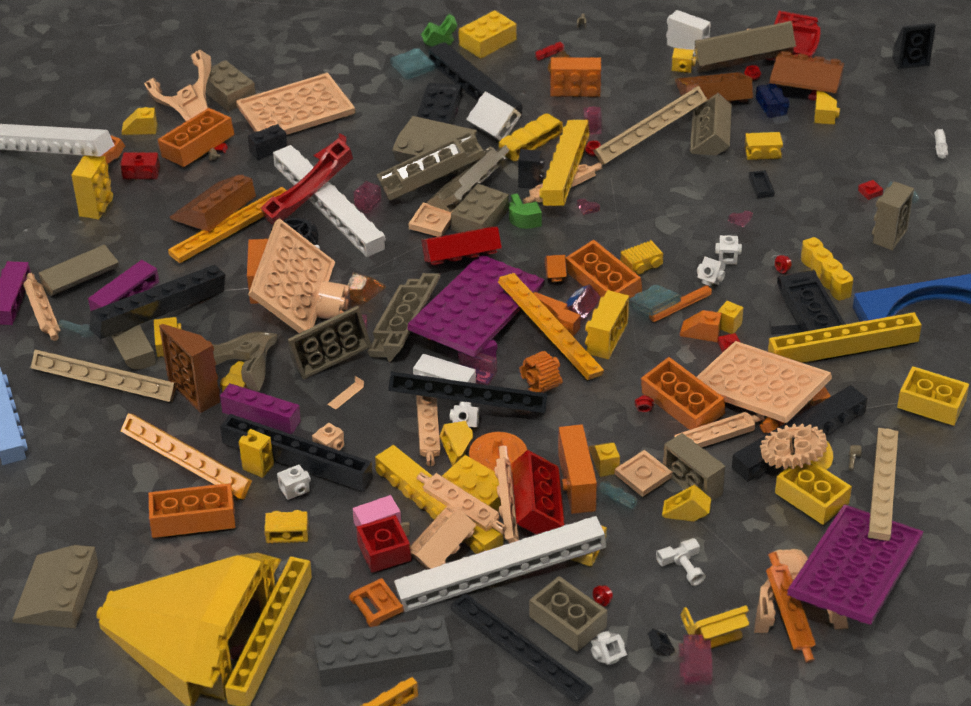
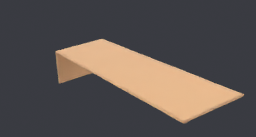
M355 376V383L327 405L335 410L364 388V381Z

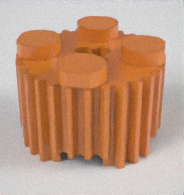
M546 351L526 358L523 361V366L519 367L520 376L522 379H526V382L531 386L528 388L530 391L545 393L563 383L559 374L560 371L558 370L560 367L557 357L552 358Z

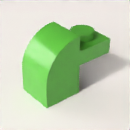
M448 14L441 26L429 22L421 34L424 43L432 47L442 42L450 45L454 41L452 33L457 28L454 16Z
M518 193L512 194L511 202L508 204L510 223L523 229L542 226V212L537 202L522 204Z

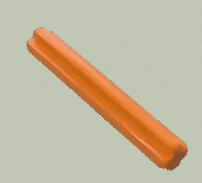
M705 285L649 312V319L652 322H656L710 296L712 289Z

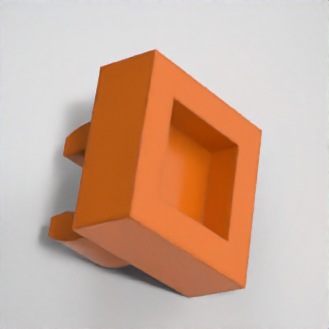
M767 417L759 427L763 433H770L785 423Z

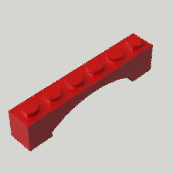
M339 138L326 149L319 162L304 178L286 192L276 197L273 196L261 207L263 216L272 225L279 218L284 221V218H288L353 159L351 149Z

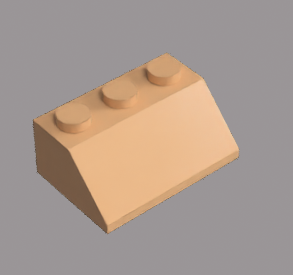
M447 505L410 546L411 556L428 570L446 563L445 559L450 554L453 555L460 548L459 544L474 533L473 529L476 524L460 508Z

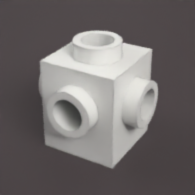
M720 235V241L716 243L715 254H719L720 262L724 264H737L738 255H741L742 244H738V236Z
M704 256L703 262L699 264L697 269V278L702 279L703 284L711 287L713 284L719 285L724 279L726 264Z
M460 402L459 406L454 405V409L450 410V421H453V423L466 421L468 427H478L480 407H471L469 402ZM463 413L467 415L465 420L462 418Z
M300 465L277 473L279 488L287 500L310 491V475Z
M605 631L599 633L597 639L591 641L593 646L591 651L598 662L610 665L627 655L624 641L620 634Z

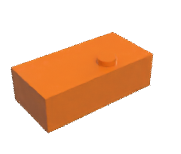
M207 108L157 140L163 158L185 167L197 158L202 157L211 148H215L235 134L231 117Z
M595 240L590 241L565 258L567 273L583 287L588 285L586 289L599 300L605 296L607 290L629 295V302L642 294L641 277Z
M670 357L641 377L642 394L652 398L655 404L689 430L713 423L725 414L724 397Z
M583 424L559 427L558 456L563 474V479L561 480L562 490L567 492L571 514L596 511L597 482Z
M231 483L149 492V521L152 538L236 528Z

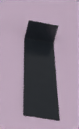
M770 323L772 334L802 332L799 325L771 326Z

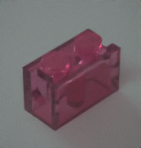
M683 635V643H679L678 652L679 657H683V663H680V676H684V685H711L713 671L710 640H704L702 635Z

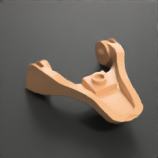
M198 50L191 55L193 64L198 67L199 79L193 86L190 84L178 91L177 95L169 97L162 95L160 83L156 79L152 78L144 83L148 94L155 101L174 108L186 121L208 108L205 91L211 72V58L202 50Z
M798 549L774 551L777 552L780 563L788 565L794 580L807 561V556ZM769 578L760 589L754 633H768L770 626H774L776 611L773 601L775 595ZM827 610L829 621L834 624V629L849 628L846 616H841L836 612Z

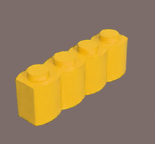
M548 113L543 114L536 121H531L524 128H520L514 131L512 135L502 138L499 142V149L506 145L510 151L505 156L512 161H518L521 149L535 150L537 147L545 145L550 139L558 137L562 133L563 122Z
M812 237L803 240L801 261L803 264L809 267L810 270L816 271L822 285L830 290L831 295L835 299L841 301L850 298L853 286L852 275L843 269L842 264L833 258L832 253L824 248L823 243L819 239Z

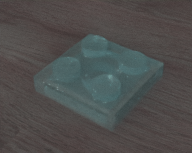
M419 48L390 58V63L406 80L435 70V64Z
M653 285L649 289L639 292L630 298L629 306L653 316L680 302L681 297L680 294L660 285Z

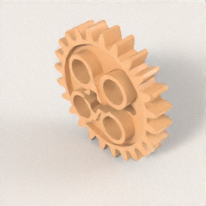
M793 424L790 428L786 425L783 430L777 428L778 432L771 431V436H765V440H762V445H760L762 459L765 460V463L769 462L770 466L776 465V468L783 466L784 469L788 466L794 469L796 465L802 468L804 463L811 465L810 461H818L817 457H823L822 452H826V447H828L823 430H818L817 426L812 428L811 424L804 427V424H801L799 427ZM795 437V439H794L795 454L793 455L794 449H793V442H792V441H793V438Z

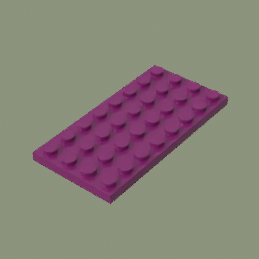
M480 254L408 323L407 330L475 357L522 309L498 283L499 277L515 273L532 293L538 292L544 286L545 279Z
M844 504L789 586L787 595L816 605L819 608L836 612L841 616L855 619L860 623L871 625L921 541L924 531L892 521L889 541L869 538L870 513Z

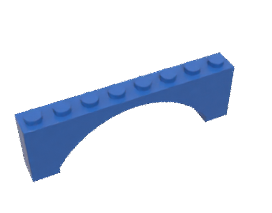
M971 274L855 293L852 308L859 321L862 322L894 316L903 308L925 300L948 299L971 304Z

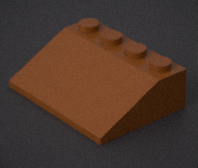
M782 51V53L777 55L769 83L837 93L842 83L845 65L841 60L831 59L829 61L824 60L825 58L820 56L810 58L806 54H798L796 56L791 55L792 53Z
M741 72L675 79L681 96L699 86L707 100L717 93L729 103H732V100L747 102L748 99L753 98L752 78Z
M236 175L219 181L172 214L170 219L209 232L256 197L252 178Z
M165 324L159 325L168 381L177 383L176 390L200 413L220 403V389L217 383L218 375L215 369L216 361L213 355V344L201 335Z

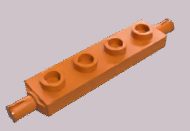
M772 552L768 554L772 566L766 572L794 650L803 652L806 663L813 662L815 658L811 648L816 644L801 601L787 595L788 588L793 582L788 565L780 563L777 552Z

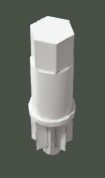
M937 129L934 133L935 148L938 157L943 159L948 155V145L943 129Z

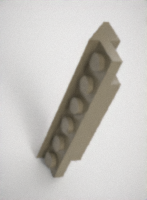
M788 21L696 40L697 72H706L777 57L782 51L794 53L796 44L792 22Z
M470 130L376 175L389 200L398 199L403 194L415 191L424 184H430L433 180L447 176L456 169H462L471 162L479 161L485 156V153Z
M506 145L498 150L491 148V146L483 150L485 153L484 157L479 161L467 164L427 203L452 212L477 184H481L503 163L502 161L506 158L505 155L510 150Z
M423 273L420 279H408L405 285H399L373 331L375 339L371 344L372 347L368 350L370 357H387L390 363L411 332L407 330L408 323L424 308L441 277L440 274Z

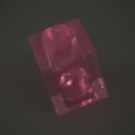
M583 108V120H588L589 133L601 134V108Z
M365 181L353 192L354 205L368 212L381 201L380 186Z

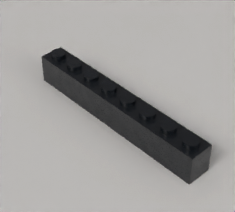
M442 42L428 48L429 63L455 84L462 85V90L478 102L479 98L486 91L515 108L521 114L519 119L522 118V104L447 43Z
M214 264L90 311L89 329L101 340L224 292L226 274Z
M393 371L390 373L388 391L539 413H545L548 396L547 393Z
M850 385L778 428L783 430L786 425L790 428L793 424H796V427H799L801 424H804V427L811 424L812 428L817 426L818 430L822 429L823 434H831L839 427L847 425L851 420L865 413L867 397ZM765 436L733 454L732 469L747 482L760 477L762 473L776 467V465L770 466L769 462L765 463V460L762 459L760 445H762L761 441L765 440ZM795 437L793 438V441H792V442H793V449H794L793 455L795 454V447H794V439H795Z
M229 414L220 426L223 444L240 449V438L243 435L247 436L248 431L252 429L271 437L273 461L290 467L300 465L304 471L363 492L373 479L372 461L233 414Z

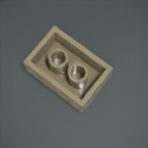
M226 60L211 67L205 93L228 112L238 108L236 100L256 95L254 82Z
M894 181L890 187L885 189L884 195L878 198L876 202L878 209L874 216L876 223L872 230L874 244L893 250L908 231L914 188Z
M477 184L452 211L451 230L460 233L495 227L509 211V194Z
M683 433L664 444L663 465L672 471L671 480L684 490L695 484L711 498V502L723 495L725 466L721 461L715 459L707 450L702 449Z
M560 576L529 600V617L577 652L607 627V610Z

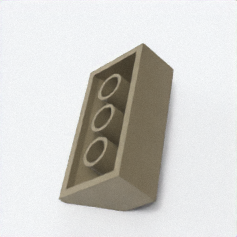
M719 93L693 110L690 152L692 154L718 155L730 147L732 105Z

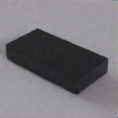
M766 170L749 172V179L757 199L775 196V191Z

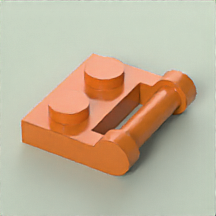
M382 578L353 591L349 595V600L352 604H356L367 619L366 623L369 627L378 626L380 622L403 612V605ZM368 597L378 612L373 614L363 601V598Z

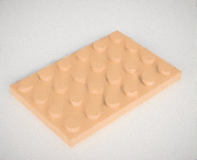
M328 73L236 100V106L255 132L278 124L287 135L355 113V107Z
M279 218L274 223L248 295L298 333L314 327L317 318L316 308L317 301L319 302L320 287L323 281L329 282L335 261Z
M735 341L705 368L697 378L724 397L725 402L787 423L832 379L831 372Z

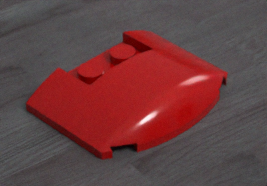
M779 11L774 24L792 22L796 47H794V53L791 55L806 54L811 58L820 41L818 19L816 17ZM776 57L768 58V60L776 61Z

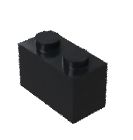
M276 124L248 135L249 152L257 161L273 155V152L287 147L286 132Z
M521 149L518 158V188L533 189L540 185V183H543L545 173L542 172V169H544L545 159L542 158V151Z

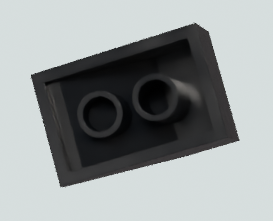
M935 23L902 27L894 43L892 55L897 69L930 66L936 29Z

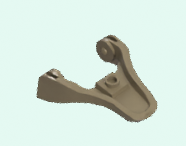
M257 331L242 335L225 343L213 344V355L216 365L230 359L247 360L242 366V380L246 383L248 389L259 391L266 375L267 350L275 345L278 334Z

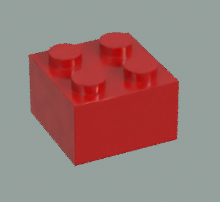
M396 515L356 526L357 543L371 573L411 561L410 543Z

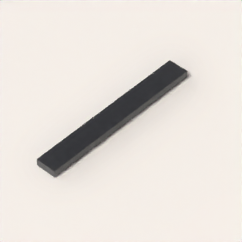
M466 593L450 605L451 611L575 704L579 705L593 693L592 686Z

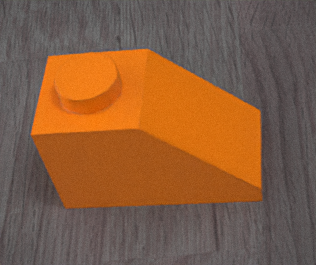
M565 255L546 256L544 261L547 279H551V282H562V278H566Z
M706 310L700 311L683 321L680 336L717 342L722 313Z

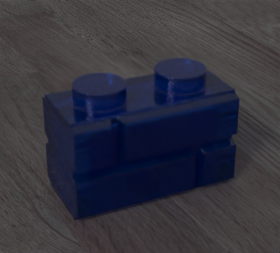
M773 83L756 87L755 98L769 118L787 114L790 104L788 98L783 96L781 88H778Z

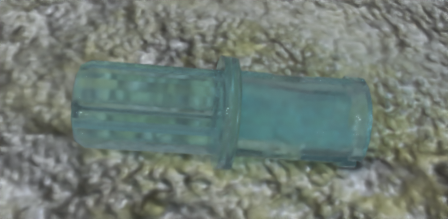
M606 480L600 484L599 492L611 497L614 502H620L629 508H634L637 504V498L625 492L624 488H618Z

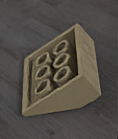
M412 116L398 135L392 151L396 161L404 162L470 130L476 136L477 130ZM456 169L450 173L457 174L462 169Z
M359 306L353 307L288 339L289 352L293 364L303 380L372 347Z
M72 545L37 555L12 621L14 623L76 629L98 566L95 547Z

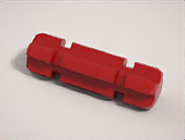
M557 42L542 50H538L535 52V58L542 60L556 54L557 51L559 53L564 50V44Z

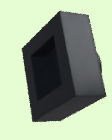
M654 628L647 634L651 640V647L656 652L670 656L675 651L667 634Z

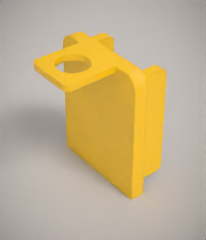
M747 606L736 608L695 623L687 607L683 608L680 615L689 634V642L695 643L699 652L742 639L743 634L740 629L746 628L749 625L746 617L749 611Z

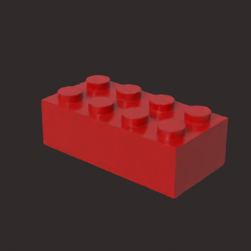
M487 227L421 240L424 259L433 265L444 263V259H448V261L461 260L464 255L466 258L478 257L480 252H483V254L497 253V249L502 248L498 227Z
M526 450L512 463L516 524L538 535L564 526L559 467L530 450Z

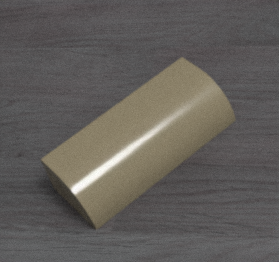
M104 244L39 272L40 283L43 285L46 293L49 296H53L118 268L119 262Z
M140 325L111 335L128 367L139 370L156 365L154 350Z

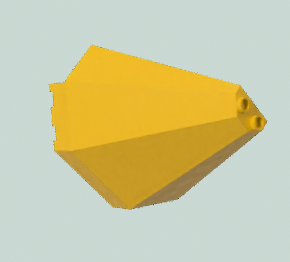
M260 553L236 555L117 591H109L103 607L100 606L97 611V619H100V629L185 706H194L200 694L226 700L225 686L232 674L228 640L250 599L259 601L260 613L262 614L275 588L274 573L281 559Z

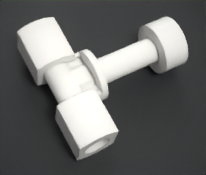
M695 538L681 542L680 547L675 549L669 546L657 550L656 559L661 566L673 562L678 566L682 565L687 571L686 578L692 586L699 585L705 579V574L698 567L694 568L689 561L691 556L699 554L700 546Z

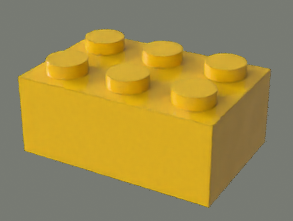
M496 10L459 28V45L480 59L517 40L516 23Z
M84 155L71 174L78 213L80 217L99 220L101 215L105 213L108 204L113 200V192H111L110 187L111 179L108 175V164H106L105 156Z
M607 290L605 296L600 298L599 306L597 309H594L591 321L588 320L585 331L588 332L585 345L590 355L609 360L628 324L629 295Z
M912 366L900 390L897 408L955 426L966 402L969 384Z
M464 455L442 475L451 483L499 512V506H501V498L497 494L499 480L493 470Z
M812 460L810 461L811 465L804 463L802 468L799 465H796L794 469L789 466L777 476L775 493L822 525L833 518L844 504H849L852 486Z

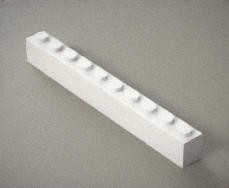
M0 124V150L101 156L115 146L108 130Z
M292 145L273 152L274 166L293 185L297 184L313 169L308 159H305ZM329 181L308 199L366 257L385 249L384 241L386 238L384 233L379 231L373 222H370L363 213H360L355 205L350 203L345 195L341 194Z
M594 516L394 580L396 591L405 613L606 548L605 534L597 517Z

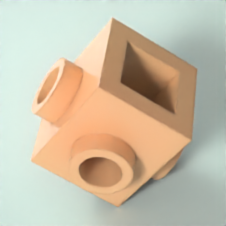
M331 423L326 424L312 435L313 442L339 451L344 447L343 431Z

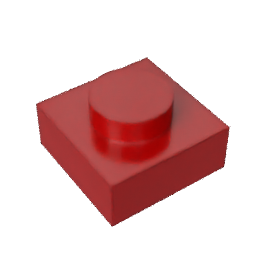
M874 180L858 186V191L868 200L883 195L884 189Z
M736 333L719 336L717 339L722 352L735 341L740 342Z

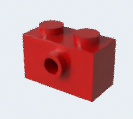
M124 152L120 165L122 178L157 179L160 169L158 153Z

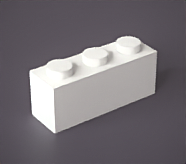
M422 354L413 368L414 375L476 383L475 369L426 354Z

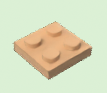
M423 202L408 223L409 229L437 237L443 236L451 224L452 212Z
M643 450L615 468V475L643 497L672 478V471L647 451Z

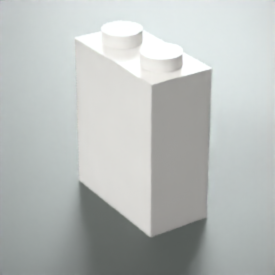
M678 10L667 19L668 31L666 37L667 45L694 50L695 55V41L710 38L711 22Z
M485 91L466 120L476 128L500 141L508 136L521 114L512 106Z

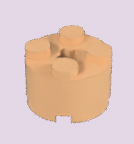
M323 281L319 291V302L317 301L316 317L328 320L345 312L343 309L347 310L349 299H346V296L349 294L350 286Z

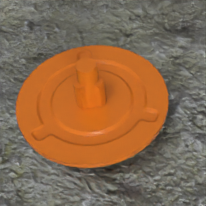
M492 432L480 436L472 443L469 457L495 472V466H497L496 459L500 458L498 447L507 446L512 473V463L527 450V447L520 438L513 434Z

